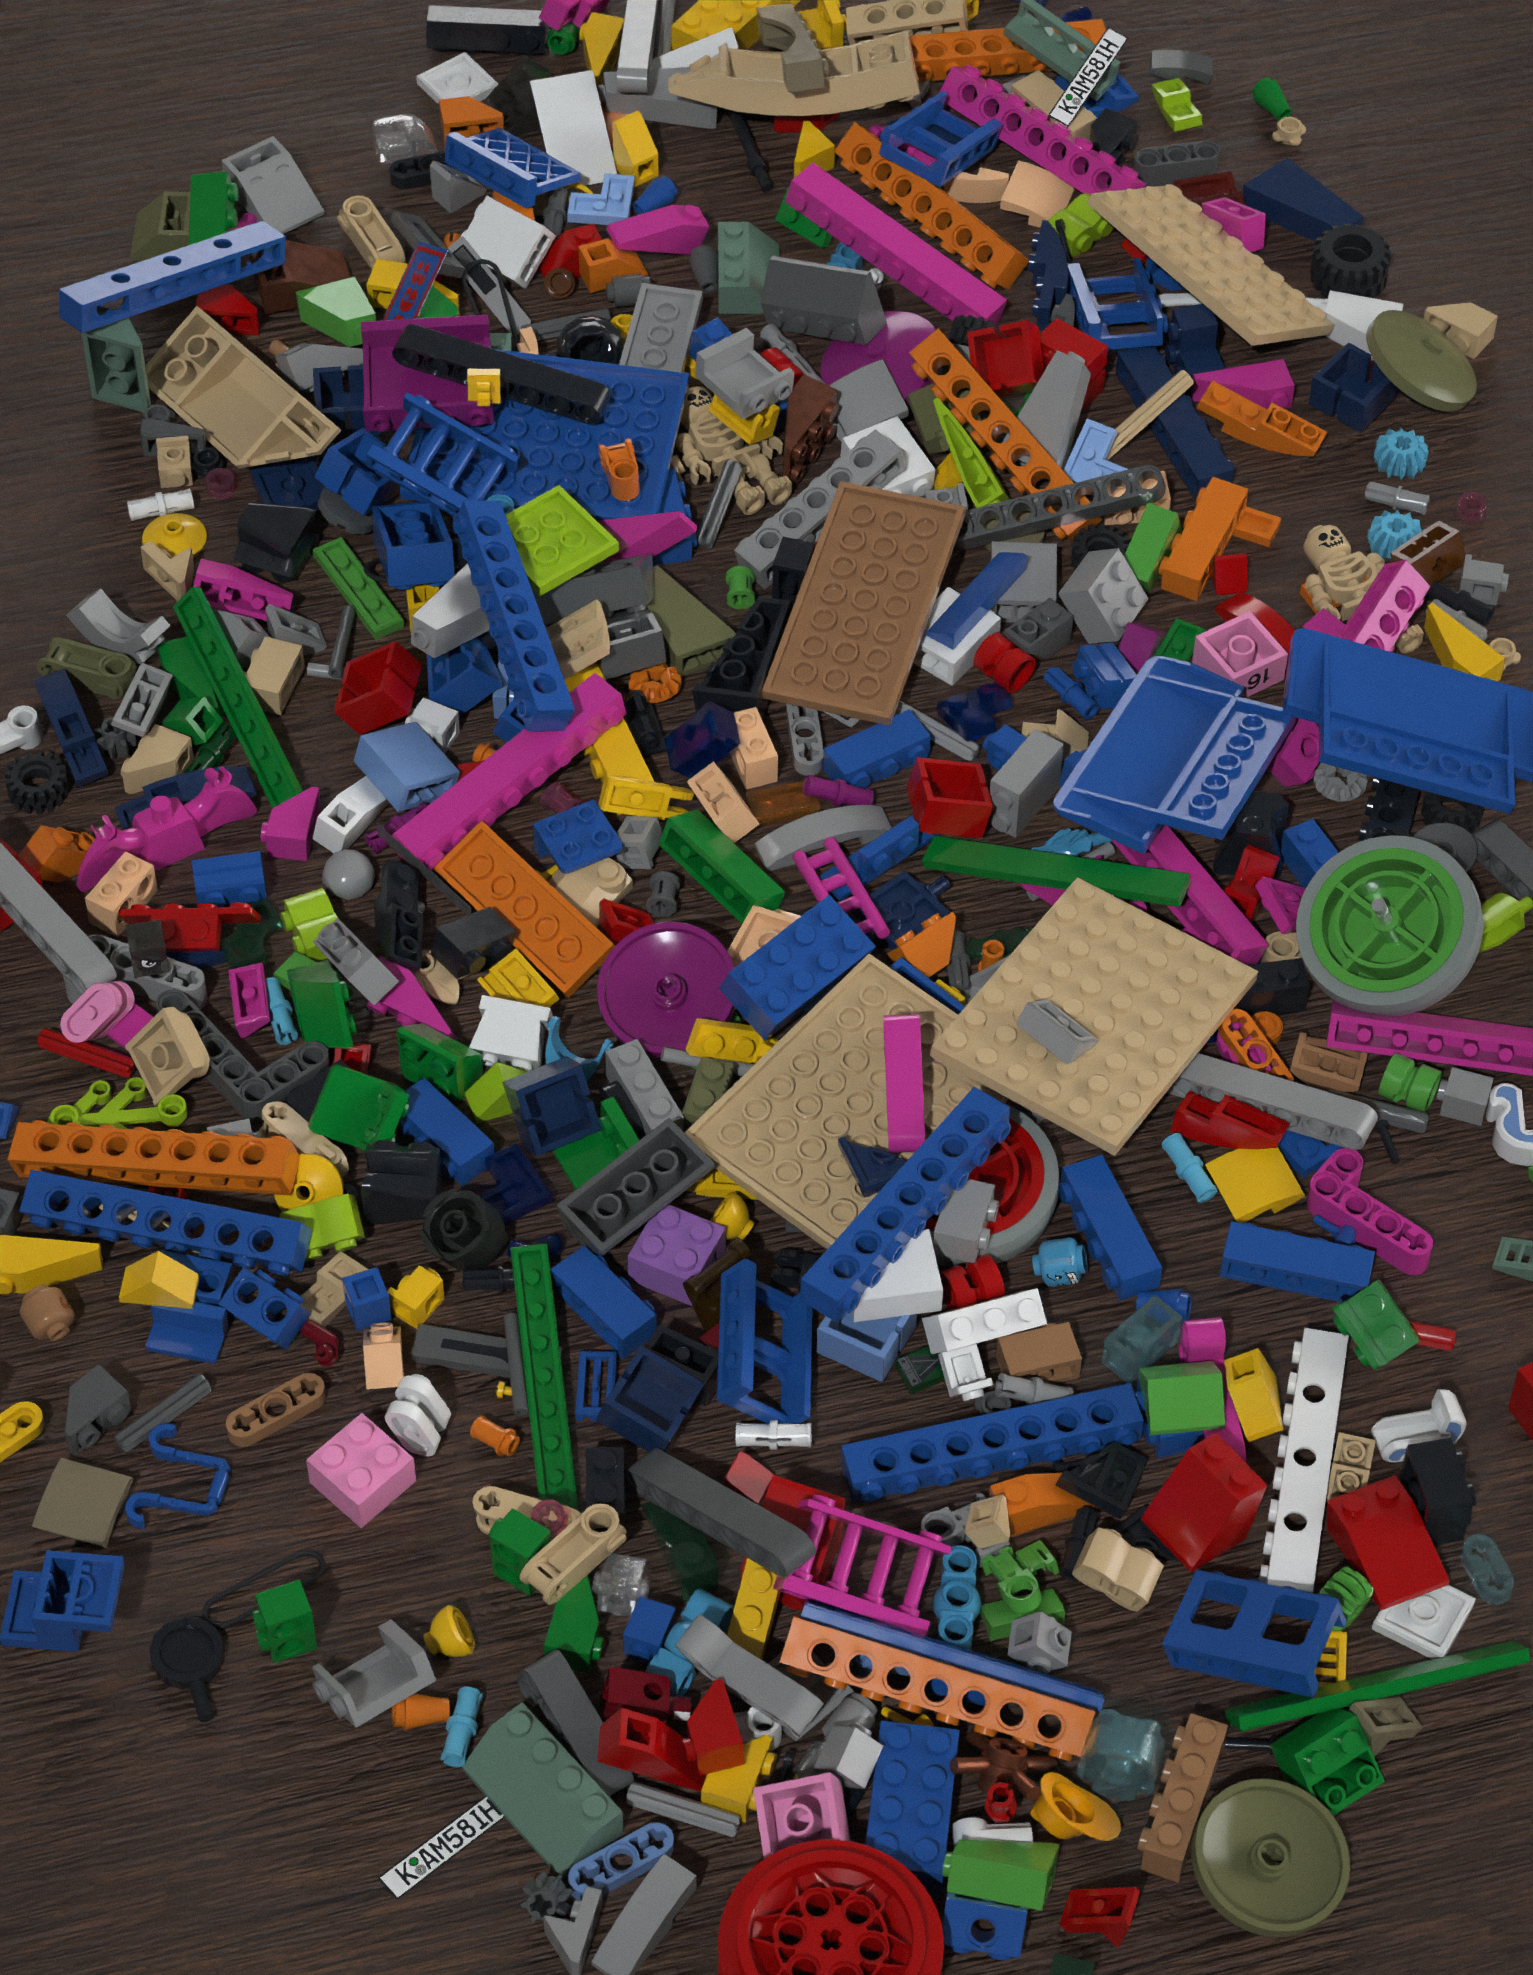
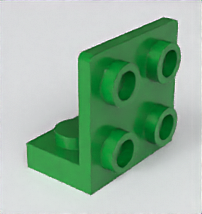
M614 1097L600 1102L601 1117L598 1120L602 1130L552 1150L574 1190H577L639 1141Z
M1380 1279L1347 1301L1339 1303L1332 1308L1336 1314L1332 1317L1335 1325L1344 1336L1350 1334L1357 1345L1354 1348V1352L1365 1367L1371 1365L1376 1370L1421 1341Z

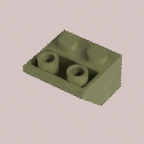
M164 191L137 213L130 256L131 261H144L188 246L190 192Z

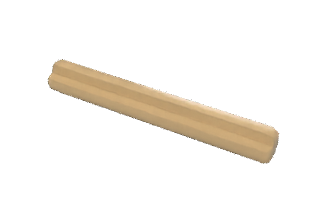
M1180 370L1115 428L1117 435L1107 455V461L1193 385V379L1186 371Z

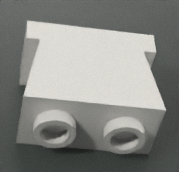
M482 995L479 1005L482 1019L469 1048L482 1054V1065L492 1067L496 1062L527 1072L541 1067L544 1030L549 1031V1028H547L548 1022L551 1017L554 1018L551 1008Z

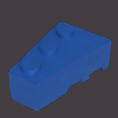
M480 636L436 658L427 654L429 700L458 711L459 717L471 708H474L480 701L503 685L492 657Z

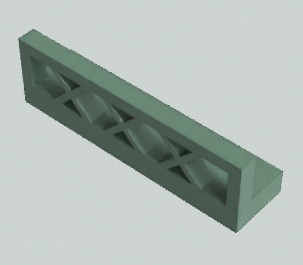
M1021 0L1018 14L1005 26L1003 32L1006 37L1069 82L1072 81L1096 45L1034 0ZM1028 10L1034 13L1037 19L1027 13ZM1053 28H1055L1056 30H1058L1059 33H1060V35H1058L1057 33H1055L1054 30H1053ZM1076 44L1083 49L1084 53L1078 49ZM1116 58L1090 95L1096 101L1115 83L1121 63Z

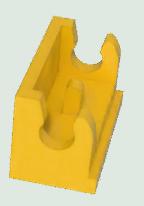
M715 394L712 404L709 405V411L749 445L773 437L780 411L776 404H772L761 412L745 419L737 415Z

